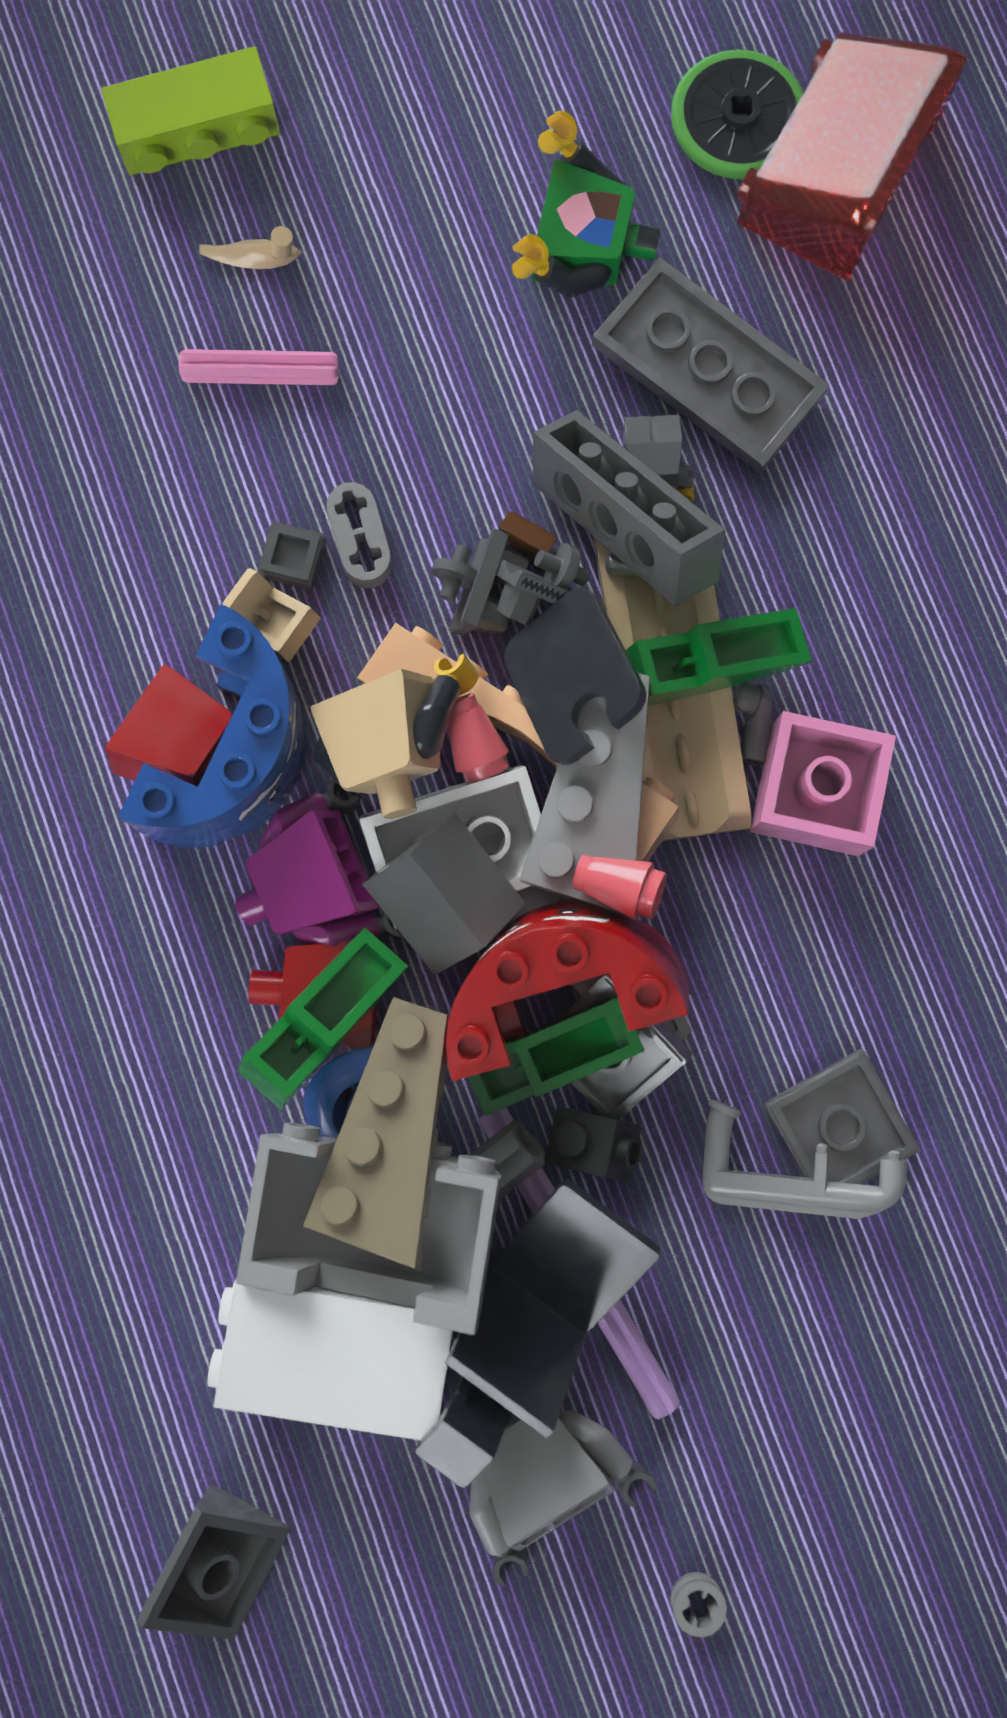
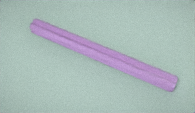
M506 1107L486 1116L483 1114L479 1118L480 1125L489 1139L513 1120ZM542 1167L517 1186L533 1214L555 1190ZM619 1300L598 1322V1325L651 1415L655 1419L663 1418L680 1406V1400L623 1303Z

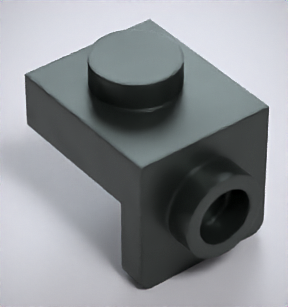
M557 1106L545 1163L603 1178L629 1181L642 1155L641 1125Z

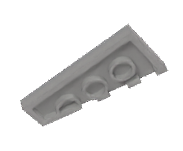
M640 673L638 674L647 693L646 702L638 715L619 730L611 725L605 713L606 701L604 697L593 698L582 707L578 715V727L589 735L595 748L573 764H558L519 878L521 883L625 917L628 916L584 894L582 891L573 889L572 884L577 864L583 854L591 857L598 856L637 861L650 676Z

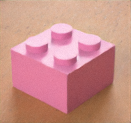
M783 711L772 724L749 832L860 856L875 846L896 736Z

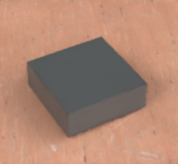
M272 521L258 572L266 580L313 591L326 544L325 534Z

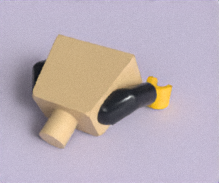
M465 654L459 656V660L454 667L446 658L437 660L434 663V671L438 676L434 680L427 675L399 669L310 706L320 733L314 753L315 760L345 791L365 794L377 793L384 819L404 817L416 812L417 807L410 781L434 773L440 767V750L442 749L452 709L458 696L471 690L479 678V673Z

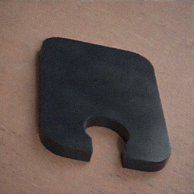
M575 588L566 593L518 632L509 641L505 649V665L544 750L552 760L561 765L573 764L595 748L589 735L580 730L577 723L582 707L589 700L596 697L605 698V713L611 725L617 730L635 718L646 702V689L601 602L589 589Z

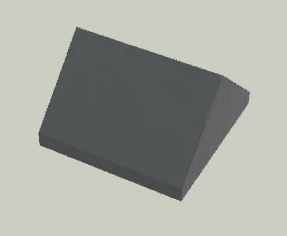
M455 812L362 884L434 975L483 949L526 905L525 901Z
M211 1483L191 1514L136 1622L142 1629L234 1640L290 1528L284 1522Z

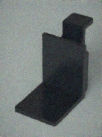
M568 1179L563 1180L488 1265L478 1331L475 1335L458 1332L445 1364L458 1372L459 1376L440 1420L420 1440L416 1454L459 1487L465 1488L495 1458L505 1428L509 1425L513 1414L548 1438L555 1430L586 1334L659 1259L661 1248Z

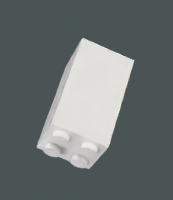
M235 1280L233 1288H225L221 1299L218 1323L220 1325H227V1331L222 1350L215 1349L213 1352L207 1385L208 1387L217 1388L214 1408L421 1440L439 1421L447 1371L445 1361L450 1351L453 1331L413 1322L414 1307L320 1287H313L298 1295L290 1296L236 1284Z

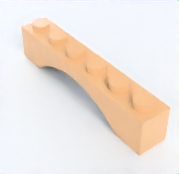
M395 623L357 678L363 685L399 669H404L430 676L434 680L438 676L434 671V663L437 660L446 658L453 667L457 662L440 652L443 644L424 629L416 626L412 632H409ZM469 659L479 673V678L471 690L459 696L475 693L478 703L481 704L496 729L528 744L557 770L559 763L552 760L545 752L518 691L506 685L503 691H500L486 682L485 679L488 673ZM647 777L642 783L637 861L644 862L650 860L679 817V806L672 802L676 795L669 788L651 777Z

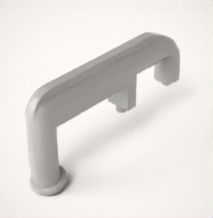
M710 1099L708 1102L711 1109L705 1131L702 1184L707 1197L715 1203L861 1219L882 1212L895 1205L904 1193L908 1161L900 1159V1152L889 1151L888 1158H880L879 1186L827 1181L829 1152L828 1145L826 1144L817 1145L814 1178L729 1170L732 1127L735 1117L739 1118L741 1112L717 1100Z

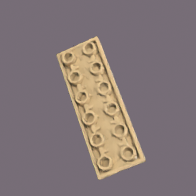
M593 537L603 606L607 608L605 612L625 650L637 640L685 633L697 624L720 621L714 585L675 607L639 576H609L606 572L605 562L607 556L612 552ZM731 687L648 706L642 783L647 777L662 783L676 795L672 802L679 806V817L663 841L751 828V808Z

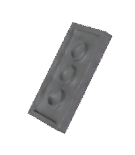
M661 257L649 268L594 333L592 338V346L759 474L762 473L826 395L830 387L828 383Z

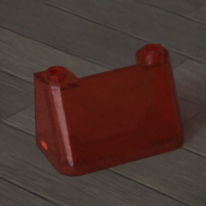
M841 32L837 35L834 42L825 39L811 65L810 71L814 72L815 75L760 170L751 167L741 183L736 198L742 201L743 205L737 224L849 281L861 260L866 243H868L872 234L877 229L887 206L914 158L944 113L969 56L950 46Z

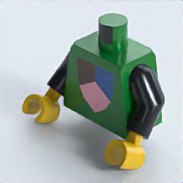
M557 111L546 119L548 126L553 128L554 131L548 129L541 133L538 138V145L541 151L546 154H555L560 151L562 153L561 161L554 160L537 236L533 234L526 235L513 245V250L524 257H521L512 264V272L518 279H526L532 275L531 281L540 282L565 297L573 298L602 288L604 285L611 286L616 284L623 255L654 262L661 228L631 222L636 192L631 187L626 186L580 139H576L578 131L574 118L566 111Z

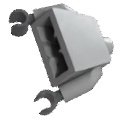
M564 1410L560 1412L554 1432L546 1438L516 1415H512L509 1425L505 1428L495 1458L471 1482L469 1514L487 1553L493 1555V1576L498 1585H506V1572L502 1564L508 1561L518 1563L522 1568L523 1575L526 1577L529 1573L528 1554L525 1549L527 1546L615 1490H618L625 1503L630 1507L638 1506L628 1492L629 1485L634 1480L643 1479L653 1491L655 1490V1482L648 1471L641 1464L633 1462L632 1457L606 1427L574 1410Z

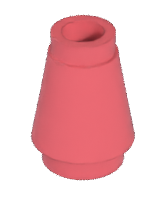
M475 693L459 696L450 714L447 729L455 771L462 772L466 783H474L493 777L506 770L508 763L505 755L509 750L483 707L478 703Z
M583 854L577 864L572 887L635 921L639 916L653 919L663 895L667 873L655 870L653 862L598 856L591 857Z

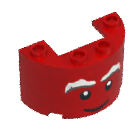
M576 900L546 904L526 912L506 925L492 939L467 976L455 998L446 1034L447 1061L452 1081L511 1064L512 1061L504 1039L523 1034L526 1029L517 1002L518 999L610 973L628 1032L688 1015L689 978L681 960L669 942L655 928L639 919L635 921L629 917Z

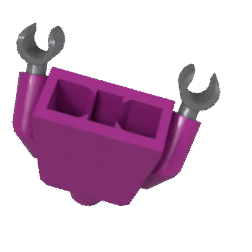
M331 779L327 793L322 795L319 792H314L275 812L259 840V850L247 860L246 868L255 888L237 896L235 900L237 912L247 925L253 926L268 919L272 930L277 935L293 933L300 943L308 945L323 943L328 946H336L341 941L353 940L364 928L370 931L377 939L380 933H385L392 938L404 937L400 931L394 930L389 925L388 916L384 911L378 917L370 913L380 909V906L362 885L368 878L341 814L347 815L358 809L361 802V794L354 795L348 800H340L335 796V793L343 789V787L334 779Z

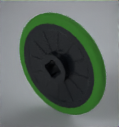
M728 50L704 58L684 75L673 97L671 118L678 143L686 155L698 166L725 178L751 179L777 170L796 153L807 130L808 106L805 94L798 80L780 62L755 51ZM743 112H744L745 114H747V115H737V116L733 115V114H736V113L741 114V113H743Z

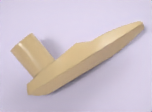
M278 226L272 230L271 240H243L228 245L200 244L199 247L200 254L228 265L248 269H273L284 266L295 260L302 253L301 250L292 245V232L284 226Z

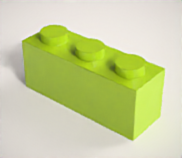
M256 46L100 88L116 145L129 176L138 173H155L167 165L189 159H206L222 150L241 145H257L264 142L267 138L280 135L273 101Z

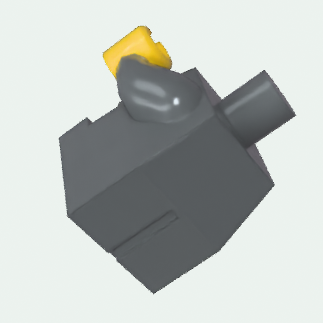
M680 415L624 417L623 447L689 501L693 502L695 499L693 486L694 470L690 465L680 463L682 449Z

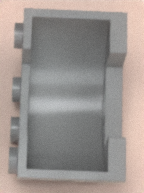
M290 1122L284 1123L282 1133L260 1134L236 1284L290 1296L298 1295L313 1287L325 1288L414 1307L413 1322L471 1335L477 1333L502 1177L495 1170V1160L472 1155L454 1157L451 1156L452 1145L437 1142L436 1154H432L428 1186L431 1195L428 1217H424L421 1247L424 1248L421 1271L303 1227L338 1137L319 1135L320 1128L316 1126Z

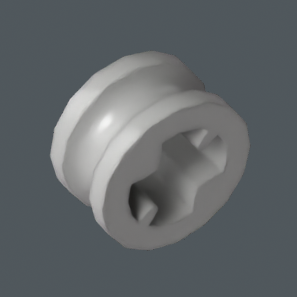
M701 1572L684 1574L675 1582L671 1590L670 1603L679 1627L682 1631L694 1637L703 1638L713 1635L723 1625L727 1612L725 1598L717 1582L706 1573ZM700 1590L703 1599L706 1598L708 1593L711 1594L714 1598L706 1603L708 1613L705 1616L696 1618L694 1610H691L689 1615L683 1612V1610L690 1606L688 1595L692 1592Z

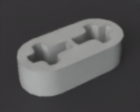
M355 482L343 483L329 494L326 504L327 514L344 572L354 585L365 589L375 588L387 580L392 570L391 554L376 502L371 491L364 485ZM355 500L357 507H364L359 510L361 528L352 530L347 514H341L345 511V502ZM367 541L371 556L382 557L374 561L375 570L364 572L362 565L352 566V564L360 561L357 548L358 543Z

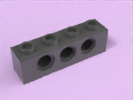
M578 410L533 432V485L676 607L719 582L726 530Z

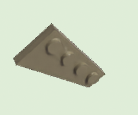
M392 998L303 1227L419 1271H421L424 1248L421 1247L424 1217H428L431 1195L428 1186L432 1154H436L439 1131L436 1128L439 1099L443 1096L447 1068L446 1034L449 1020L447 1014L398 998Z

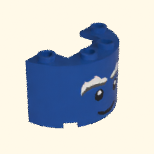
M220 604L200 645L196 658L223 670L216 684L221 691L240 700L199 786L196 787L143 763L118 815L119 819L146 837L172 846L197 848L220 845V842L233 839L244 833L249 834L260 827L280 809L289 797L298 780L305 757L306 725L298 696L282 664L262 633L245 617L223 604Z

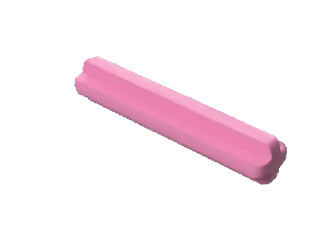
M184 349L179 355V374L182 381L186 383L335 385L339 379V360L334 352Z

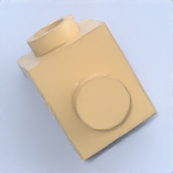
M251 568L245 571L222 603L251 622L267 639L276 655L288 663L321 619L311 607L273 588L259 572Z

